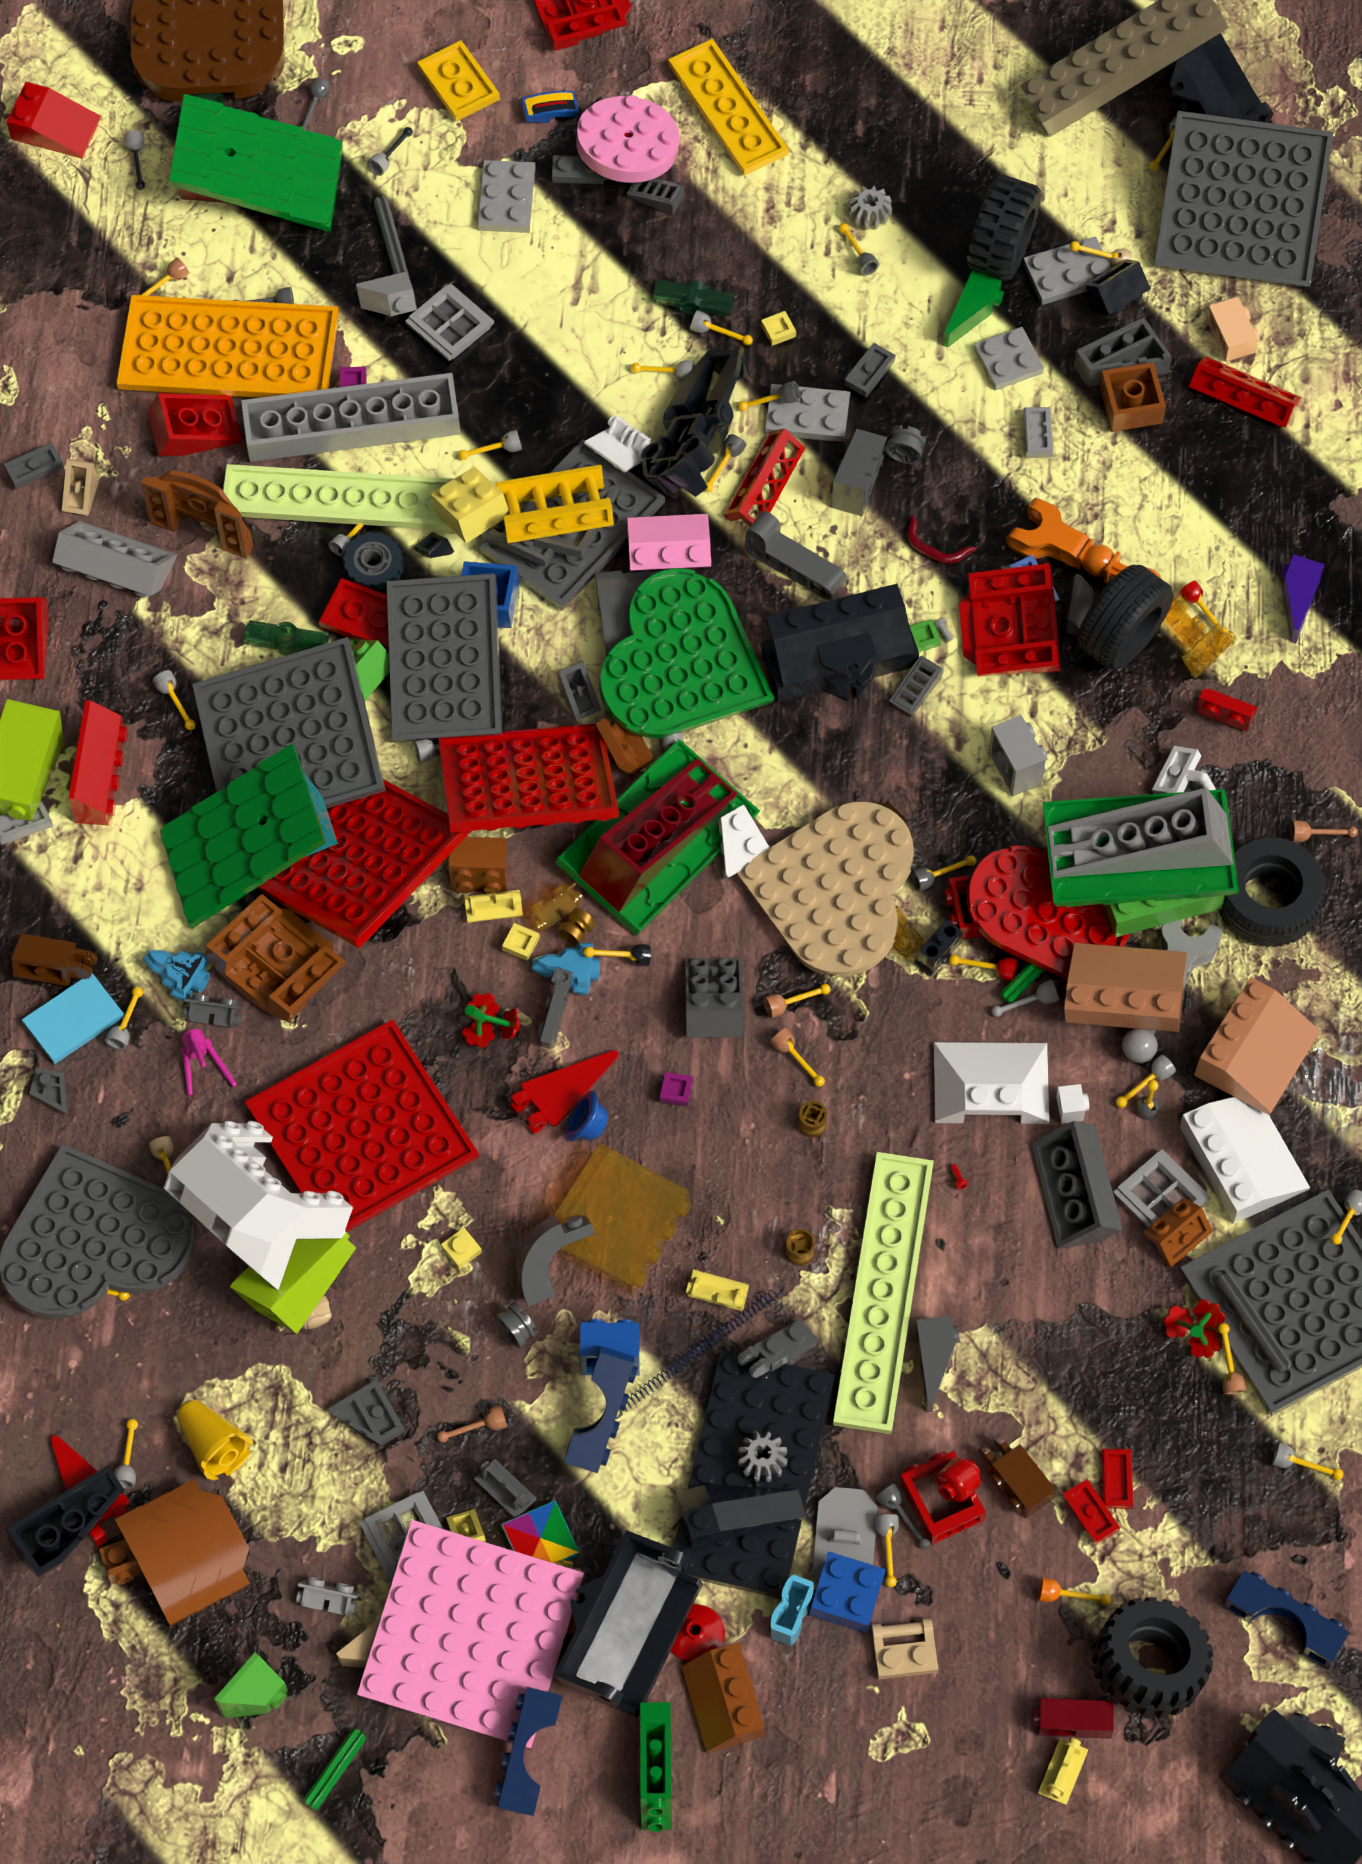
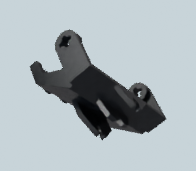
M1221 33L1173 62L1175 69L1170 82L1173 99L1179 98L1177 111L1273 124L1271 121L1273 117L1272 109L1268 103L1260 102Z
M897 583L766 616V623L772 639L760 642L762 656L777 702L820 691L849 701L850 696L846 693L848 689H854L856 691V698L859 699L873 678L910 669L919 658V651L908 622L906 607Z
M626 1530L604 1575L575 1590L578 1595L583 1594L586 1596L585 1601L578 1604L574 1599L570 1600L577 1630L554 1676L564 1686L596 1698L612 1708L638 1718L640 1715V1703L646 1702L703 1586L701 1580L678 1571L686 1570L690 1558L677 1549Z
M1273 1709L1253 1729L1247 1743L1248 1746L1224 1773L1221 1781L1235 1794V1800L1246 1810L1250 1808L1258 1816L1257 1820L1261 1826L1269 1832L1273 1830L1281 1838L1280 1843L1290 1853L1296 1852L1304 1860L1303 1864H1356L1362 1858V1791L1357 1787L1343 1765L1338 1767L1334 1763L1336 1759L1333 1756L1312 1745L1278 1711Z

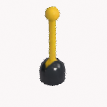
M649 944L634 945L630 952L594 950L589 946L583 950V954L587 958L593 955L629 957L634 965L648 967L651 961V947Z

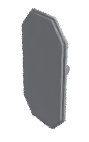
M834 1487L819 1501L812 1573L818 1582L828 1551L873 1565L876 1534L875 1516H877L878 1507L865 1490Z

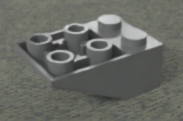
M741 958L685 959L687 1038L743 1037Z

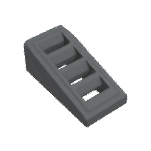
M654 178L644 182L633 183L627 192V197L673 215L684 197V186ZM640 184L644 185L643 190L638 192L637 189ZM649 188L653 189L651 194H647ZM658 191L662 192L660 196H656Z
M920 656L889 700V704L912 717L942 679L943 669L927 658ZM917 678L925 683V686L915 681V679ZM910 687L919 693V695H916L915 693L911 692L910 690H908V688ZM902 695L912 700L913 704L911 705L901 699Z

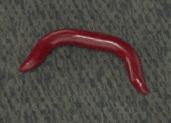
M910 515L907 537L910 545L919 553L940 563L952 564L961 561L976 551V547L969 546L955 553L945 554L923 543L916 535L918 525L914 515Z

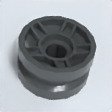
M902 425L894 426L891 428L885 452L895 461L906 464L916 463L920 461L926 437L921 436V431L908 426L907 429H902Z
M513 1302L507 1306L508 1310L506 1312L498 1313L495 1316V1320L510 1342L517 1348H521L526 1344L525 1340L534 1338L538 1335V1331H533V1328L536 1326L528 1314L525 1315L522 1312L523 1309L517 1303Z

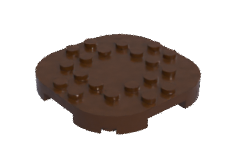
M134 0L131 9V58L136 79L142 87L146 86L152 90L154 96L169 101H183L184 94L234 92L235 99H239L264 91L266 84L272 79L276 81L279 78L285 65V13L283 0Z

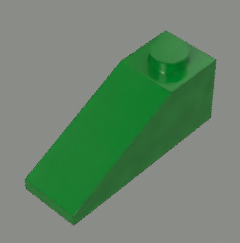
M972 270L944 332L943 346L950 347L988 318L995 306H1000L1004 296V292L1001 291L1002 280Z

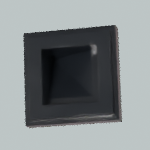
M431 532L413 548L416 552L428 558L451 555L455 552L449 540L435 532Z

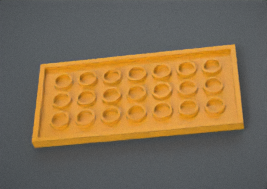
M131 295L117 387L119 390L257 398L328 389L339 308L338 306Z

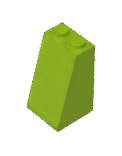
M7 699L0 719V814H7L17 820L33 821L64 746L60 711Z
M345 1231L342 1238L296 1239L279 1289H276L250 1266L230 1287L258 1313L298 1334L356 1247L348 1240L350 1235Z

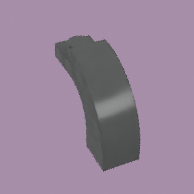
M553 1215L538 1224L525 1238L516 1260V1281L521 1297L528 1307L555 1296L548 1274L549 1264L554 1254L567 1244L595 1234L591 1222L585 1215L571 1216L563 1224Z

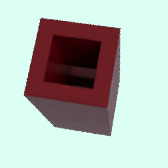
M1041 1698L1039 1708H1033V1726H1038V1736L1111 1739L1114 1731V1703L1112 1701Z

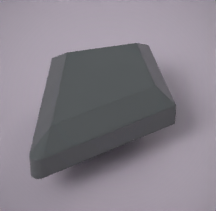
M36 1068L29 1092L30 1096L66 1115L65 1074L63 1072Z

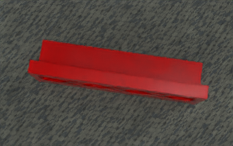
M1207 356L1198 363L1189 386L1284 428L1288 426L1294 409L1300 404L1302 397Z
M785 428L768 432L723 513V516L729 521L742 519L750 527L755 520L748 514L753 505H757L759 514L761 511L771 513L805 450V447ZM787 443L795 449L792 457L786 459L785 453ZM777 463H780L782 472L780 479H775L773 468ZM764 484H769L770 497L768 500L763 499L762 488Z

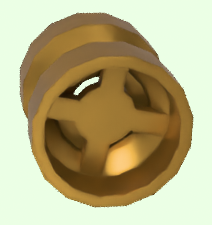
M575 907L570 912L568 921L563 922L557 929V932L566 942L577 946L585 940L584 935L592 931L596 922L587 912Z
M808 1101L801 1106L798 1121L801 1133L807 1137L814 1138L819 1137L825 1132L827 1109L822 1103Z
M805 1229L793 1230L786 1239V1256L794 1265H806L814 1257L815 1240L809 1231Z

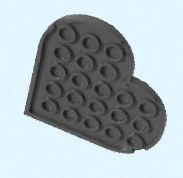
M62 1144L3 1244L0 1254L2 1282L10 1298L20 1308L30 1314L50 1319L76 1316L95 1306L109 1289L124 1293H146L162 1288L175 1280L188 1265L194 1251L195 1230L189 1211L164 1188Z

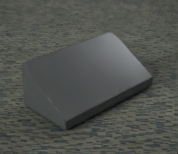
M1080 574L1074 576L1066 632L1071 635H1078L1081 623L1092 604L1093 589Z

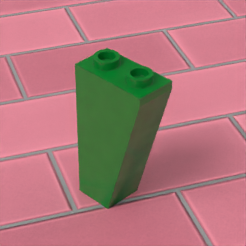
M671 1702L640 1703L641 1830L652 1832L672 1830Z

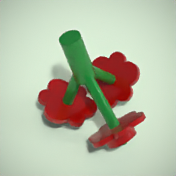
M476 993L473 996V1001H470L465 1008L466 1015L475 1021L471 1027L463 1029V1037L466 1038V1043L468 1045L475 1044L480 1048L486 1047L489 1041L495 1039L493 1026L489 1023L500 1025L499 1030L502 1032V1039H512L520 1027L518 1010L513 1008L510 1011H506L504 1019L496 1018L495 1013L499 1011V1005L495 1003V996L492 993H485L483 996L480 993Z
M1200 1299L1197 1306L1193 1309V1314L1197 1316V1323H1194L1192 1317L1189 1316L1190 1311L1188 1308H1180L1174 1305L1169 1308L1168 1315L1163 1318V1324L1166 1326V1335L1171 1338L1175 1336L1184 1337L1186 1330H1191V1334L1194 1336L1189 1339V1344L1192 1347L1191 1354L1195 1358L1202 1356L1211 1358L1214 1352L1222 1348V1342L1218 1338L1217 1331H1208L1204 1327L1209 1326L1211 1329H1217L1219 1324L1225 1321L1226 1317L1223 1312L1219 1311L1220 1306L1217 1303H1210L1207 1299Z

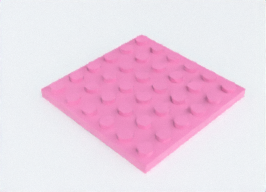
M412 1520L357 1695L512 1743V1740H508V1734L512 1721L518 1722L520 1710H516L515 1706L519 1691L525 1692L526 1687L549 1691L572 1615L570 1600L574 1599L576 1601L578 1594L575 1590L580 1587L584 1573ZM535 1734L527 1742L526 1748L531 1749Z

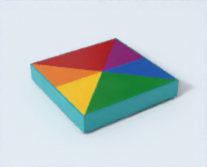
M556 1500L501 1524L512 1551L557 1565L580 1556V1552Z

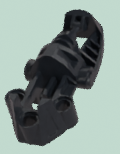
M736 346V350L723 352L708 350L684 379L663 415V424L667 430L666 434L659 435L656 442L646 446L641 453L645 478L675 500L681 488L695 497L708 488L700 473L713 465L715 461L713 454L719 452L730 431L733 410L729 400L737 380L751 377L743 347ZM715 371L719 375V378L716 384L714 385L708 399H706L710 389L713 372Z

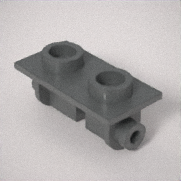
M193 994L192 999L184 998V1001L190 1002V1007H185L183 1012V1018H187L189 1022L209 1024L211 1013L215 1014L213 1025L230 1028L240 1025L241 1015H237V1009L244 1010V1007L236 1006L237 1000L220 998V1003L209 1002L210 996Z
M496 1459L491 1463L489 1461L484 1462L480 1467L482 1472L474 1478L514 1518L520 1516L537 1499Z

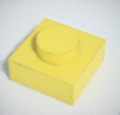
M785 311L761 320V326L772 346L796 337V330Z
M514 923L502 945V950L528 961L540 939V934Z
M465 1228L441 1244L443 1251L458 1269L482 1253L480 1246Z

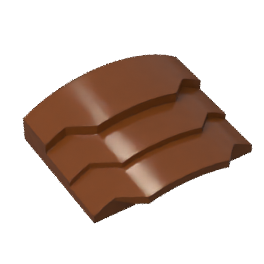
M170 470L159 477L142 479L141 487L150 524L175 532L183 515L217 527L222 550L247 559L253 548L251 532L242 521L241 513L220 487L196 475Z
M262 894L207 943L204 952L218 972L241 994L269 1014L287 1022L294 1018L307 1005L308 1001L346 963L344 959L334 952L333 942L312 929L291 909L277 907Z
M195 1479L115 1519L125 1542L132 1551L170 1627L250 1584L243 1570L249 1547L223 1497L202 1491Z

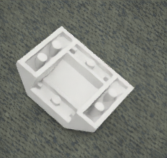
M934 1042L935 1123H964V1115H1020V1124H1049L1047 1043Z

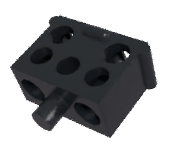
M946 919L919 949L914 964L931 977L942 964L947 963L953 951L961 944L963 931Z

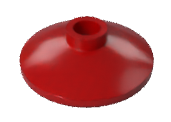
M693 1604L671 1652L680 1660L689 1663L710 1650L722 1647L725 1640V1627L720 1616L713 1609L705 1605ZM697 1626L701 1629V1632L698 1635H693L689 1631L690 1628Z

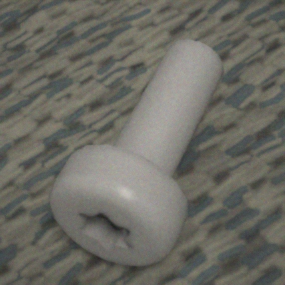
M940 618L934 622V625L941 630L947 643H949L953 638L945 626L947 621L945 618Z

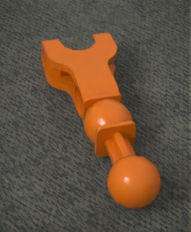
M1038 498L1030 501L1027 506L1029 518L1039 527L1030 531L1016 527L1006 537L1008 546L1024 557L1033 555L1035 559L1050 556L1079 570L1084 568L1085 572L1092 577H1104V583L1106 584L1111 577H1115L1128 567L1120 563V552L1117 551L1114 554L1113 550L1107 545H1094V539H1090L1084 533L1068 526L1062 521L1061 513L1055 505ZM1146 567L1161 578V575L1155 569Z

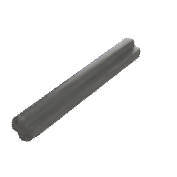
M384 196L375 198L374 207L393 274L407 272L409 277L388 200Z
M1226 1272L1217 1278L1218 1286L1279 1374L1287 1371L1292 1365L1290 1359L1232 1274Z

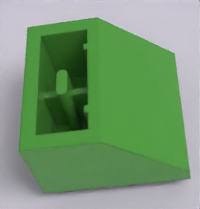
M350 639L364 700H366L390 672L389 653L378 640Z

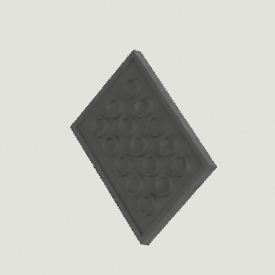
M584 439L551 473L601 465L604 489L616 485L618 486L619 493L612 504L614 525L598 529L583 558L556 552L547 566L543 567L505 548L493 545L486 540L480 545V552L495 563L517 565L519 580L561 611L595 577V573H599L629 541L627 518L652 517L665 503V497L631 472H623L617 469L612 463L585 445L584 442L586 440ZM588 492L572 494L574 504L590 501ZM561 496L545 498L547 508L563 506ZM535 501L522 502L519 505L521 513L537 510Z
M480 574L387 581L392 741L400 743L414 742L422 739L438 740V738L502 735L496 575Z

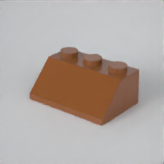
M740 1642L710 1650L681 1666L706 1754L765 1737L764 1723Z

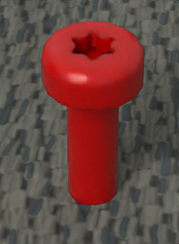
M957 1164L951 1165L950 1168L956 1179L954 1184L956 1189L962 1190L968 1186L967 1179L962 1178Z

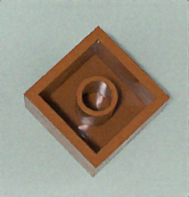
M1154 362L1102 371L1099 388L1111 432L1163 423L1166 404Z
M466 837L449 855L451 890H457L460 893H470L472 891H484L488 894L506 892L509 866L507 838Z

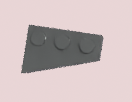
M1143 317L1076 350L1074 368L1087 387L1100 385L1103 370L1154 362L1157 375L1169 373L1172 356Z
M856 429L853 438H848L845 447L846 454L840 460L837 474L829 491V497H832V508L863 517L886 453L887 437Z

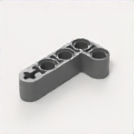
M761 511L746 531L745 547L751 556L826 600H832L847 580V575L841 568L782 534L779 520L767 511Z

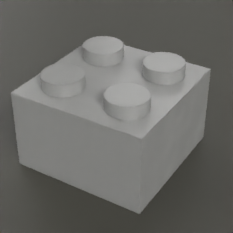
M1022 715L991 727L988 751L1012 797L1042 785L1043 775L1046 772V751L1042 745L1038 746L1034 739L1035 732L1029 722L1026 723Z

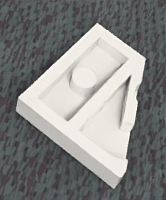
M744 805L718 820L719 833L722 836V842L720 843L721 854L724 856L725 867L723 876L725 879H728L746 868L753 858L770 847Z

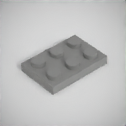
M484 160L478 221L479 231L530 233L536 170L535 162Z
M1096 236L1078 241L1082 246L1103 251ZM1070 244L1023 258V265L1041 305L1087 292L1085 284L1111 269L1106 257L1080 250L1073 252L1070 249Z
M771 384L770 396L778 394L782 385ZM799 387L801 399L798 402L785 403L781 399L769 401L765 435L768 432L785 428L795 438L836 442L845 441L850 392Z

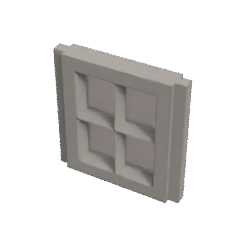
M450 283L413 312L405 323L445 359L450 361L488 331L494 324V320Z
M1163 1149L1157 1152L1113 1192V1195L1146 1228L1151 1226L1153 1222L1158 1220L1182 1198H1186L1200 1207L1205 1205L1211 1198Z
M424 1491L417 1492L359 1522L390 1585H392L411 1521L415 1520L443 1529Z

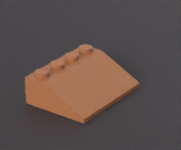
M1074 943L1064 1007L1065 1021L1067 1023L1179 1032L1187 952Z
M1250 977L1201 1055L1194 1076L1271 1115L1317 1039L1320 1030L1275 989Z

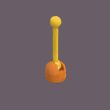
M1042 1577L1040 1582L1038 1600L1042 1602H1053L1061 1595L1098 1601L1104 1606L1111 1603V1596L1108 1594L1099 1596L1062 1590L1058 1582L1051 1578Z

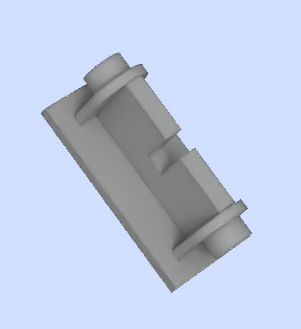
M308 1577L307 1581L303 1580L298 1583L299 1587L304 1588V1591H298L296 1602L301 1603L302 1607L323 1610L324 1601L330 1600L328 1612L349 1616V1614L355 1615L357 1603L352 1601L353 1598L359 1597L361 1592L353 1591L354 1586L344 1583H337L336 1587L325 1585L324 1579Z

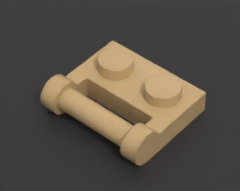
M924 1618L922 1622L881 1626V1623L872 1624L878 1680L938 1673L932 1618ZM924 1634V1642L884 1646L883 1638Z

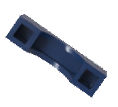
M600 1347L591 1380L602 1390L606 1401V1408L602 1416L593 1424L573 1429L564 1463L594 1473H598L600 1465H607L611 1449L606 1447L609 1438L615 1439L620 1422L615 1421L618 1410H625L629 1394L624 1392L627 1383L633 1384L638 1367L634 1366L635 1356L607 1347Z
M1244 1570L1229 1594L1224 1608L1248 1623L1264 1615H1278L1290 1620L1301 1634L1303 1641L1302 1655L1329 1670L1350 1633L1345 1630V1626L1336 1619H1327L1318 1614V1609L1311 1604H1301L1296 1601L1287 1590L1281 1587L1274 1588L1269 1585L1260 1574L1256 1572L1249 1573Z
M526 1687L525 1692L519 1691L515 1706L516 1710H520L518 1722L512 1721L508 1734V1740L513 1741L510 1753L504 1752L500 1770L505 1771L503 1783L497 1782L493 1800L498 1801V1808L534 1816L541 1786L529 1776L525 1768L524 1750L529 1739L537 1731L545 1727L556 1726L563 1695Z

